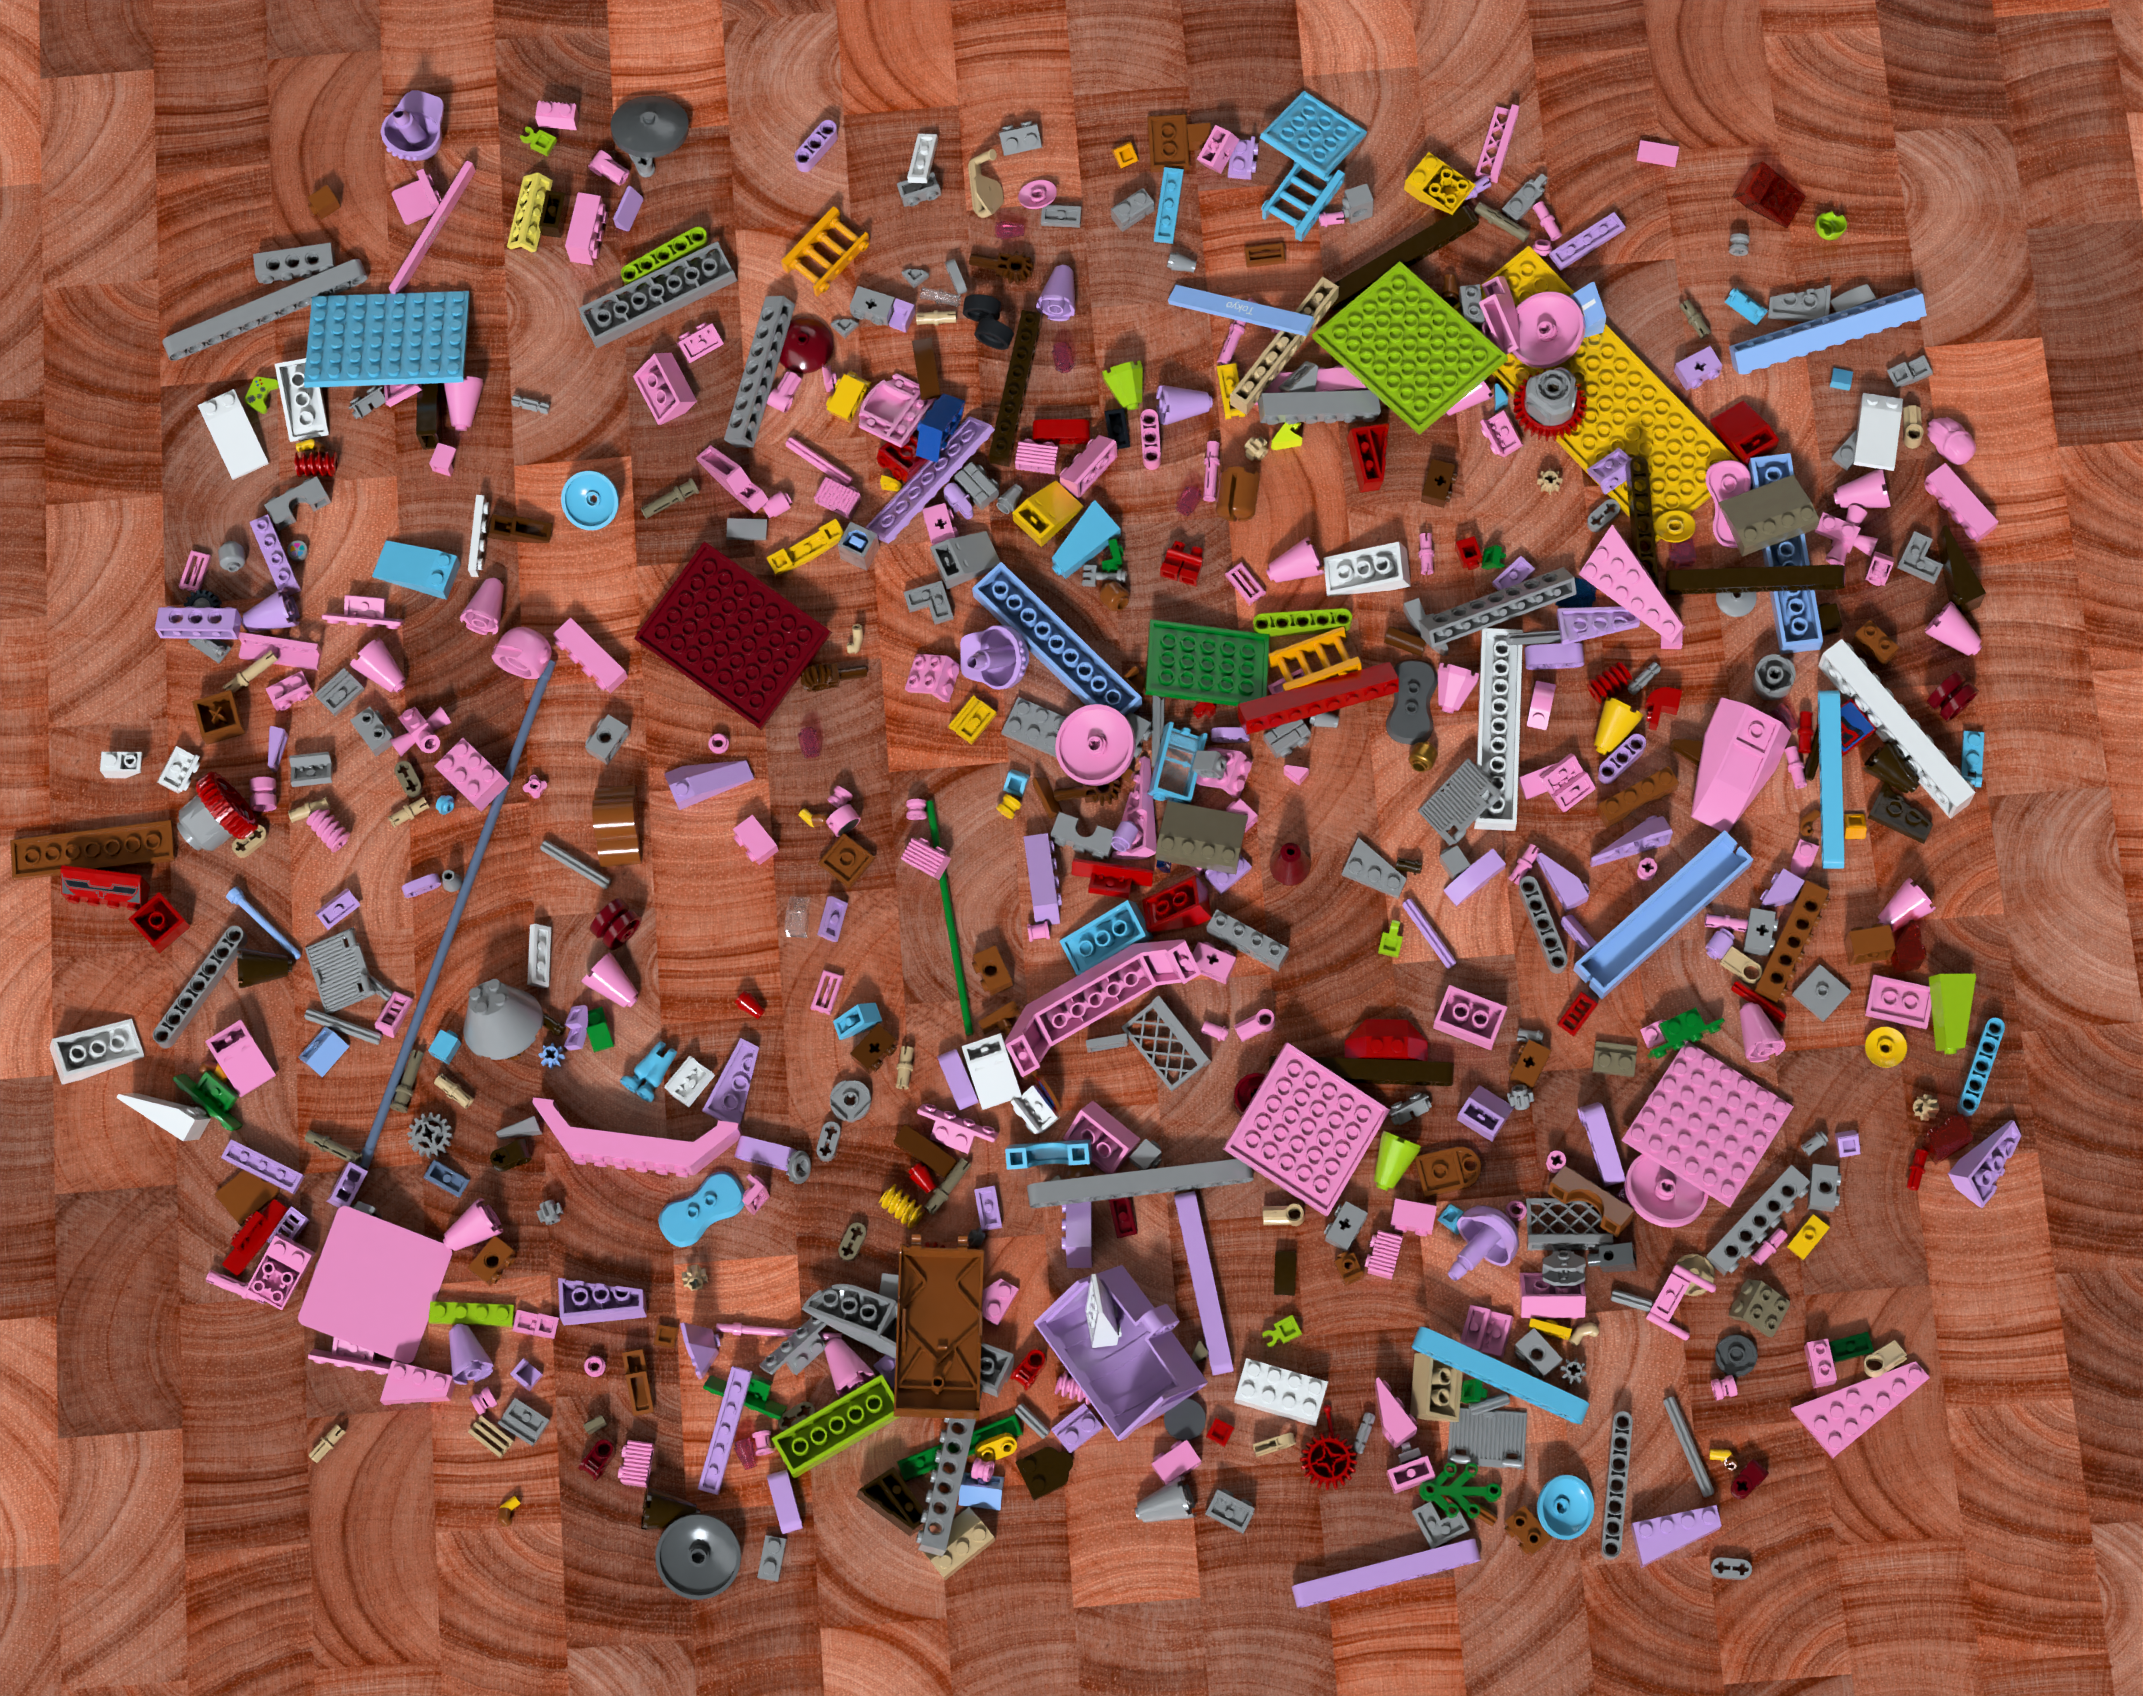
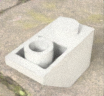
M102 752L100 772L105 778H128L141 773L143 753Z

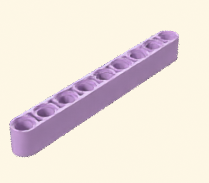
M1195 1191L1174 1195L1212 1375L1233 1372Z
M1470 1539L1292 1586V1591L1297 1608H1302L1481 1561L1476 1539Z

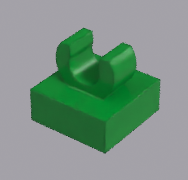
M1493 545L1484 549L1481 568L1486 570L1503 568L1505 565L1500 563V559L1506 558V554L1501 552L1502 547Z
M1479 1379L1463 1381L1460 1402L1468 1404L1480 1402L1481 1398L1486 1399L1488 1390L1482 1388L1483 1381Z

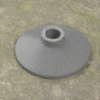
M1756 592L1739 593L1741 595L1739 598L1734 597V593H1716V603L1719 609L1731 617H1742L1749 614L1756 604Z

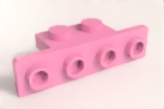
M345 595L344 614H322V619H326L327 623L334 624L339 623V621H347L348 625H359L360 622L367 623L368 627H379V624L386 625V628L398 629V626L404 624V619L385 618L386 598Z
M922 1104L917 1111L920 1115L936 1120L930 1136L931 1140L967 1154L971 1150L975 1136L990 1142H994L999 1136V1133L989 1126L982 1127L975 1124L971 1119L956 1117V1114L953 1112L940 1111L932 1104Z
M336 1337L333 1340L332 1352L313 1349L308 1354V1359H312L316 1363L323 1364L329 1362L334 1363L337 1367L351 1366L359 1371H366L368 1369L381 1375L389 1373L391 1366L390 1362L375 1360V1352Z

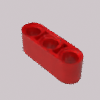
M1086 419L1035 420L1032 423V440L1038 444H1043L1044 442H1052L1054 444H1086L1090 441V421Z

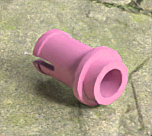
M1340 211L1319 214L1320 226L1325 228L1327 225L1344 224V213Z
M1206 1020L1201 1033L1218 1038V1041H1225L1229 1029H1226V1026L1221 1027Z

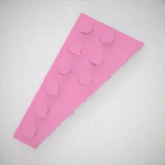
M1612 524L1579 575L1671 643H1675L1686 626L1666 601L1663 593L1657 588L1654 580L1638 557L1629 548L1626 540L1622 538L1617 527Z
M1915 1361L1888 1371L1880 1377L1867 1379L1795 1406L1790 1410L1833 1459L1930 1377Z

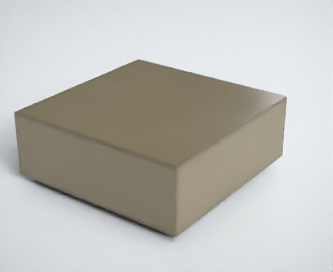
M600 1415L583 1426L590 1435L608 1426L605 1418Z

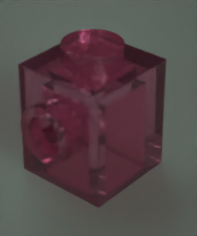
M1693 538L1682 542H1672L1671 549L1668 552L1670 561H1673L1674 569L1694 566L1697 556Z

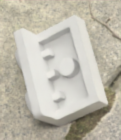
M176 746L157 783L176 793H180L182 790L186 791L191 783L189 779L191 773H195L199 768L200 762L198 760L200 756H194Z
M689 1056L669 1079L665 1089L674 1098L690 1107L715 1075L712 1071L699 1064L692 1056Z
M1032 1085L1022 1094V1097L1011 1101L1015 1113L1025 1120L1026 1127L1032 1133H1043L1060 1118L1059 1114L1036 1085Z

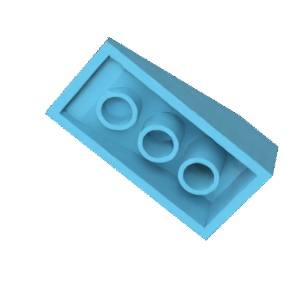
M386 540L372 577L447 600L461 564L457 556L449 553Z
M1126 900L1060 940V943L1078 976L1128 946L1146 943L1154 937L1151 932L1146 930L1145 919L1136 902Z

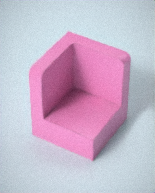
M437 443L429 463L432 471L451 477L454 470L451 463L456 449Z

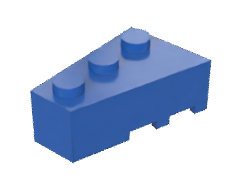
M944 393L938 400H935L932 409H928L925 418L921 419L918 423L917 431H919L916 456L938 463L941 448L945 449L948 445L945 440L949 434H954L963 417L964 400Z

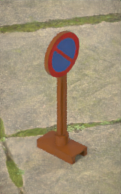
M1013 1000L978 1021L984 1035L998 1027L1008 1037L1012 1030V1025L1008 1020L1020 1014L1018 1006ZM1037 1069L1032 1071L1031 1074L1037 1079L1051 1105L1057 1112L1061 1110L1060 1104L1044 1078L1038 1073Z

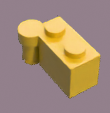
M849 371L847 375L844 374L836 382L834 395H831L827 400V411L851 423L864 395L869 391L867 387L870 388L871 382L858 377V374Z

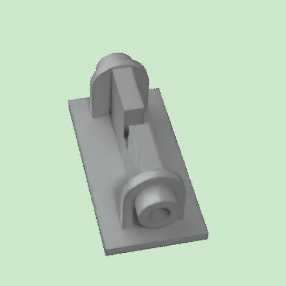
M374 386L366 391L368 394L366 397L361 399L359 396L350 402L352 406L348 409L353 408L355 410L352 412L355 419H361L372 411L368 404L372 403L376 409L386 403L385 392L381 393L380 391L383 386L380 388Z
M190 639L188 641L192 646L219 664L232 649L219 639Z
M1417 1092L1409 1097L1410 1100L1404 1103L1400 1101L1393 1104L1388 1113L1391 1116L1394 1115L1391 1118L1393 1124L1400 1126L1411 1120L1410 1111L1412 1110L1415 1117L1428 1112L1429 1108L1432 1107L1429 1100L1425 1101V1099L1429 1098L1428 1095Z

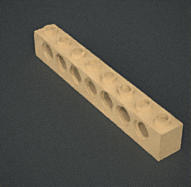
M1322 276L1295 311L1296 313L1313 316L1315 320L1307 336L1280 330L1230 394V405L1244 414H1248L1261 394L1266 391L1337 300L1339 286Z

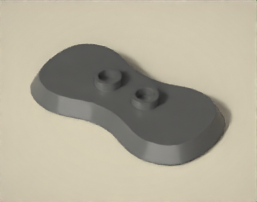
M1414 659L1404 660L1394 667L1399 677V692L1394 693V704L1386 720V729L1389 736L1396 742L1415 745L1418 742L1427 741L1433 732L1430 700L1438 684V675L1436 669L1428 662Z

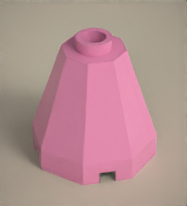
M1440 663L1438 669V703L1442 707V711L1451 714L1454 711H1459L1477 685L1478 673L1475 672V676H1472L1471 670L1451 664L1444 668V663Z

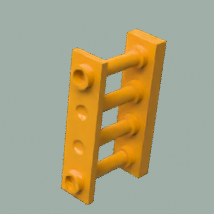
M834 206L781 260L782 268L788 274L792 269H796L815 284L813 290L817 297L829 289L830 283L860 252H864L868 248L870 242L867 232L858 237L840 222V212ZM832 228H836L854 243L847 251L827 236V233ZM818 242H823L841 258L833 265L814 250V246ZM805 256L812 257L828 270L821 279L801 264V260Z
M1344 626L1286 648L1277 649L1268 654L1270 667L1279 666L1286 683L1282 684L1283 691L1362 669L1359 657L1350 659L1343 644L1346 641ZM1335 645L1343 662L1332 666L1324 649ZM1316 652L1324 669L1313 673L1305 656ZM1298 659L1305 676L1294 680L1286 663Z

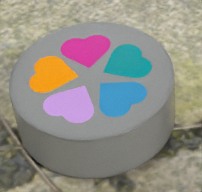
M297 540L289 544L287 552L293 561H303L308 556V548L304 542Z

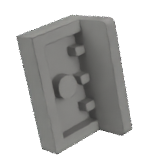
M1032 121L1022 122L1021 126L1013 128V125L1004 126L1001 131H998L1004 156L1042 148L1038 126L1036 123L1032 124Z
M934 172L930 173L928 183H908V180L897 183L904 207L915 206L919 202L931 201L941 196L940 186L937 183Z
M329 752L289 756L291 765L290 782L292 787L332 783L333 764Z
M1217 1489L1205 1515L1244 1534L1255 1513V1508L1252 1507L1253 1504L1243 1498L1241 1501L1233 1498L1234 1494L1226 1489H1222V1491Z

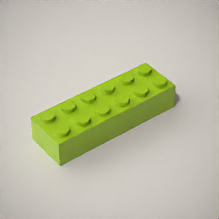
M880 1375L771 1438L793 1478H797L900 1418L894 1417V1394L883 1375Z

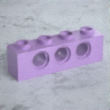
M267 514L251 521L250 525L277 589L286 588L289 591L286 593L288 596L301 591L269 515Z
M159 607L155 630L160 638L238 639L242 618L238 610L232 607Z

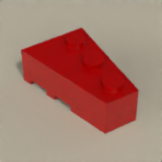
M1389 423L1353 428L1347 436L1360 493L1379 490L1384 481Z

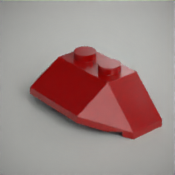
M1365 1019L1345 1040V1058L1428 1061V1042L1408 1020Z

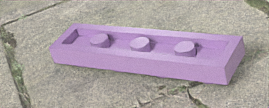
M1615 212L1550 252L1549 256L1561 271L1623 232L1626 227Z
M232 1139L221 1156L223 1160L294 1195L305 1177L303 1174Z

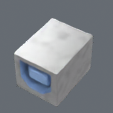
M853 522L849 523L837 545L842 560L866 571L869 569L880 548L876 533Z

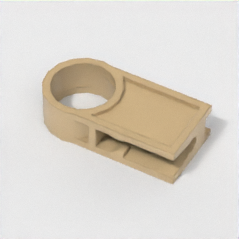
M1733 946L1720 962V965L1748 984L1757 983L1761 978V966ZM1753 966L1758 970L1759 976L1756 979H1749L1744 975V969Z
M1894 1340L1865 1358L1864 1371L1870 1377H1880L1907 1360L1905 1357L1907 1354ZM1871 1361H1878L1883 1366L1881 1369L1873 1371L1867 1367V1364Z
M1287 1433L1253 1444L1255 1456L1259 1457L1291 1447L1296 1444L1293 1433Z

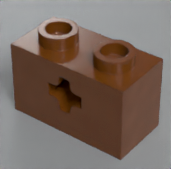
M1432 459L1422 492L1421 502L1441 508L1445 507L1446 502H1450L1453 491L1449 489L1451 484H1455L1458 475L1455 472L1454 464Z
M877 1024L852 1050L850 1055L858 1065L870 1074L872 1071L876 1072L882 1066L883 1059L886 1056L890 1057L896 1051L898 1044L891 1034ZM872 1048H874V1049H877V1048H878V1049H879V1052L877 1053V1052L874 1051V1052L872 1053V1050H871V1049H872Z

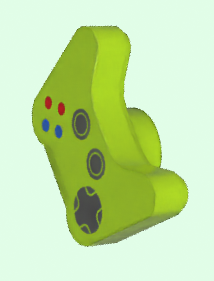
M255 377L244 398L246 404L258 412L266 414L268 409L265 401L271 390L279 388L278 381L276 379Z

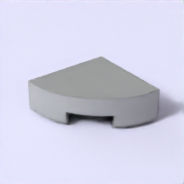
M910 268L901 272L902 276L913 288H916L929 278V274L922 269Z
M837 319L831 323V327L844 339L859 326L858 322L853 319Z

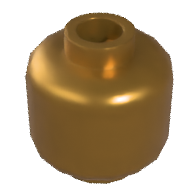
M1418 742L1413 746L1408 760L1415 771H1429L1435 764L1438 752L1430 742Z

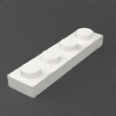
M476 495L468 565L471 577H479V572L483 570L484 564L481 554L485 551L486 542L483 540L484 533H487L488 528L485 517L486 514H489L490 504L486 501L484 495Z

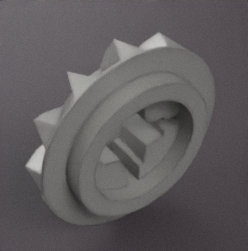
M798 1150L797 1152H792L791 1157H788L789 1163L786 1165L788 1168L786 1175L789 1176V1181L794 1182V1184L804 1183L811 1171V1161L808 1154Z

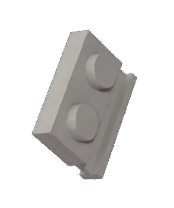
M343 668L314 695L336 716L365 689Z
M514 1398L498 1424L534 1447L536 1441L551 1421Z

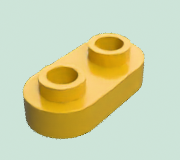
M1002 1433L979 1442L975 1447L976 1457L981 1458L984 1462L995 1461L1014 1453L1017 1448V1442L1012 1434Z

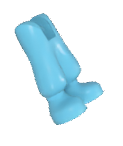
M659 1041L646 1057L634 1068L633 1077L622 1076L620 1079L621 1084L634 1094L637 1092L640 1098L648 1102L653 1101L654 1088L661 1084L666 1071L677 1054V1051L671 1048L662 1058L660 1055L666 1046L662 1041ZM646 1079L645 1084L640 1087L641 1083Z

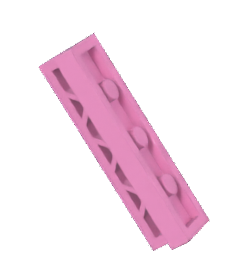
M1512 104L1510 110L1496 106L1476 169V178L1481 179L1483 176H1487L1491 182H1498L1519 114V106ZM1498 113L1508 115L1507 121L1500 124L1497 119ZM1500 130L1503 134L1502 138L1495 141L1492 133ZM1495 147L1497 150L1496 156L1489 158L1486 153L1487 150ZM1489 164L1492 168L1491 175L1481 173V168Z
M239 633L238 638L242 643L239 652L240 659L257 661L268 653L269 650H272L275 657L277 656L279 659L273 664L311 670L319 669L322 650L318 644Z

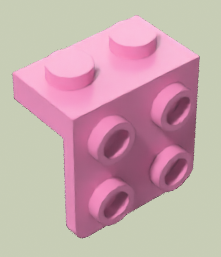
M424 169L416 171L419 178L418 181L392 192L393 199L406 225L433 215L439 206L438 202L441 201L438 191L433 192L431 187L434 185L431 175H426Z
M917 654L914 658L905 690L912 693L932 694L942 702H949L959 674L960 665L948 656Z
M1214 747L1208 748L1207 751H1218L1227 759V767L1223 778H1202L1197 775L1196 783L1201 786L1221 788L1231 797L1239 798L1253 762L1241 751Z

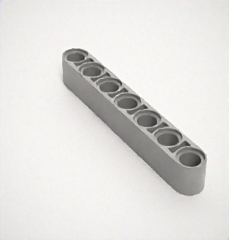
M231 926L225 931L155 1028L153 1039L160 1047L170 1048L174 1045L239 954L237 953V948H244L246 945L247 935L239 926ZM240 933V938L236 941H233L232 937L235 934ZM229 950L227 956L220 957L222 951ZM211 967H217L213 974H208ZM204 983V988L200 991H197L196 987L199 984ZM193 1000L190 1007H184L186 1001ZM175 1017H180V1021L177 1024H172V1020ZM168 1033V1038L160 1041L161 1035Z
M1620 1411L1614 1416L1611 1427L1600 1547L1602 1557L1609 1561L1619 1556L1622 1547L1633 1424L1631 1415L1625 1411ZM1625 1418L1628 1426L1620 1427L1617 1424V1419ZM1623 1439L1626 1447L1618 1448L1615 1445V1440ZM1621 1460L1624 1468L1616 1469L1613 1466V1461ZM1619 1481L1622 1484V1489L1619 1491L1612 1489L1611 1482ZM1617 1502L1620 1505V1511H1611L1609 1504ZM1610 1523L1616 1524L1618 1532L1610 1533L1607 1525ZM1608 1544L1614 1545L1616 1553L1613 1555L1608 1554L1605 1551V1546Z

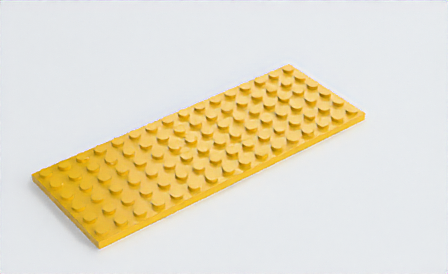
M1527 246L1482 283L1484 284L1497 276H1505L1515 308L1527 298L1538 293L1558 292L1568 297L1575 293L1530 246ZM1481 284V285H1480L1481 297H1482V300H1484V299H1486L1487 297H1486V294H1485V292H1484V290H1483V287H1482V284ZM1459 302L1453 308L1461 315ZM1606 324L1603 333L1583 338L1578 350L1568 360L1557 366L1549 368L1531 367L1519 361L1511 352L1507 354L1508 361L1492 373L1513 397L1515 392L1518 391V386L1522 385L1523 379L1528 380L1530 374L1536 376L1537 370L1542 374L1544 369L1548 371L1562 367L1574 375L1576 378L1575 385L1581 384L1580 390L1585 391L1584 397L1587 398L1586 415L1582 419L1581 426L1578 425L1577 431L1572 430L1570 436L1564 433L1563 440L1558 435L1556 442L1587 474L1588 468L1618 448L1631 459L1636 456H1642L1646 459L1648 463L1655 544L1661 539L1655 531V522L1660 515L1675 510L1683 511L1690 515L1712 497L1706 485V473L1711 465L1726 460L1740 462ZM1634 462L1636 471H1640L1639 463ZM1625 481L1607 494L1611 499L1616 500L1620 508L1630 517L1627 481ZM1635 482V489L1642 491L1641 483ZM1637 502V509L1643 511V503ZM1639 521L1638 527L1645 531L1646 525Z

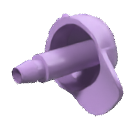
M412 90L402 98L396 109L382 123L381 136L387 146V152H392V156H398L399 159L408 161L427 160L436 155L442 143L441 123L444 113V102L440 97L419 90Z
M996 625L981 632L967 634L961 638V672L966 678L985 683L992 689L998 690L1012 688L1022 680L1029 663V650L1022 634L1016 629L1006 625Z
M1477 1205L1464 1212L1457 1221V1227L1467 1245L1456 1256L1457 1261L1451 1266L1448 1275L1452 1280L1457 1281L1466 1275L1468 1270H1473L1483 1258L1501 1267L1508 1265L1519 1249V1236L1515 1224L1502 1211L1486 1205Z

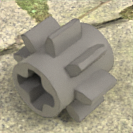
M1523 1084L1513 1086L1511 1088L1512 1093H1507L1510 1106H1514L1516 1110L1529 1108L1530 1102L1534 1101L1531 1088L1527 1089V1086Z
M554 1200L541 1203L539 1205L541 1210L536 1211L539 1221L541 1223L545 1221L546 1225L559 1222L561 1220L559 1215L564 1214L560 1203L555 1204Z
M1575 1358L1574 1362L1566 1359L1567 1367L1562 1366L1560 1368L1561 1371L1565 1372L1562 1380L1566 1378L1570 1380L1569 1385L1576 1380L1580 1384V1376H1586L1587 1374L1585 1371H1582L1585 1363L1580 1365L1577 1362V1358ZM1572 1367H1575L1576 1372H1579L1575 1376L1571 1375L1570 1370Z

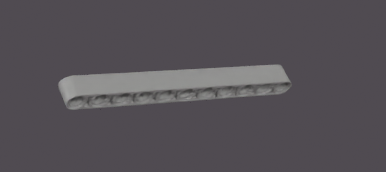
M353 259L172 334L163 339L162 343L169 360L176 361L312 304L313 296H333L362 284L368 279L361 260Z
M1239 1159L1039 1182L1028 1185L1027 1192L1030 1208H1042L1241 1184L1253 1181L1254 1177L1251 1167Z

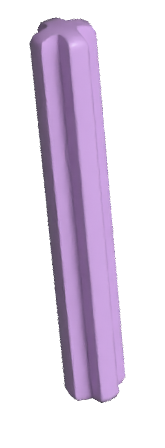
M1411 898L1404 901V909L1446 968L1453 967L1456 964L1455 958Z

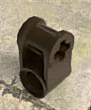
M525 1139L515 1140L506 1146L494 1150L490 1155V1161L498 1172H505L532 1160ZM502 1157L503 1163H499L498 1158Z

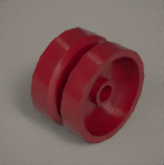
M1960 671L1954 672L1943 681L1926 701L1933 709L1942 707L1939 715L1946 722L1951 721L1960 714L1979 693V690L1972 683L1963 686L1966 677Z
M617 898L606 905L594 918L589 929L597 938H603V944L611 951L625 944L637 931L642 921V918L634 910L628 911L629 906L621 898Z
M1252 1073L1246 1075L1236 1085L1234 1106L1240 1117H1242L1264 1080L1265 1074Z

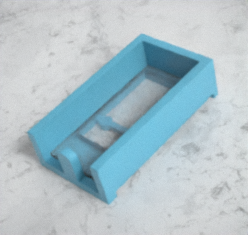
M1169 722L1163 728V735L1147 794L1153 796V799L1158 801L1167 800L1189 804L1192 800L1198 775L1192 770L1197 751H1204L1208 734L1203 733L1200 736L1190 734L1191 729L1183 728L1178 730L1173 728V722Z

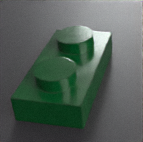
M1868 1332L1829 1342L1834 1364L1874 1353Z

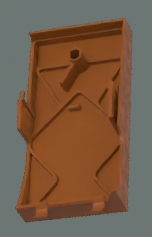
M912 1234L911 1247L900 1244L894 1417L979 1419L984 1250L967 1249L968 1236L958 1235V1248L921 1247V1234Z

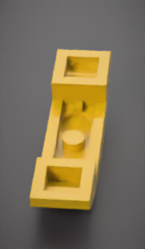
M837 519L819 528L820 531L786 550L783 548L768 556L767 560L775 574L779 575L795 569L836 545L844 534Z

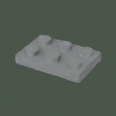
M1018 697L1001 734L1057 758L1055 749L1056 738L1062 723L1067 717Z

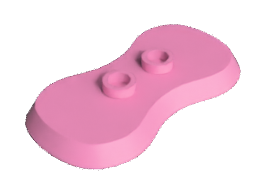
M1734 460L1720 461L1711 465L1706 473V485L1715 503L1713 532L1718 542L1723 546L1738 548L1718 503L1750 491L1751 475L1747 467L1741 462Z

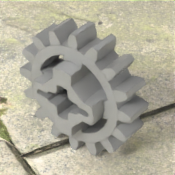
M432 1112L429 1113L427 1118L424 1114H421L422 1119L420 1121L415 1118V1126L409 1125L412 1132L407 1133L408 1137L412 1138L408 1141L409 1145H414L412 1150L414 1152L419 1150L421 1157L426 1153L428 1158H431L433 1153L436 1157H439V1151L446 1153L444 1147L451 1146L448 1139L453 1138V1135L448 1133L452 1130L451 1126H446L448 1121L446 1119L442 1120L440 1114L434 1118ZM430 1123H436L440 1125V1127H434ZM428 1129L433 1133L431 1138L432 1142L430 1139H428ZM420 1144H427L430 1148H424Z

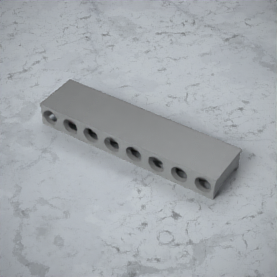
M717 241L578 309L580 318L596 348H599L738 280Z

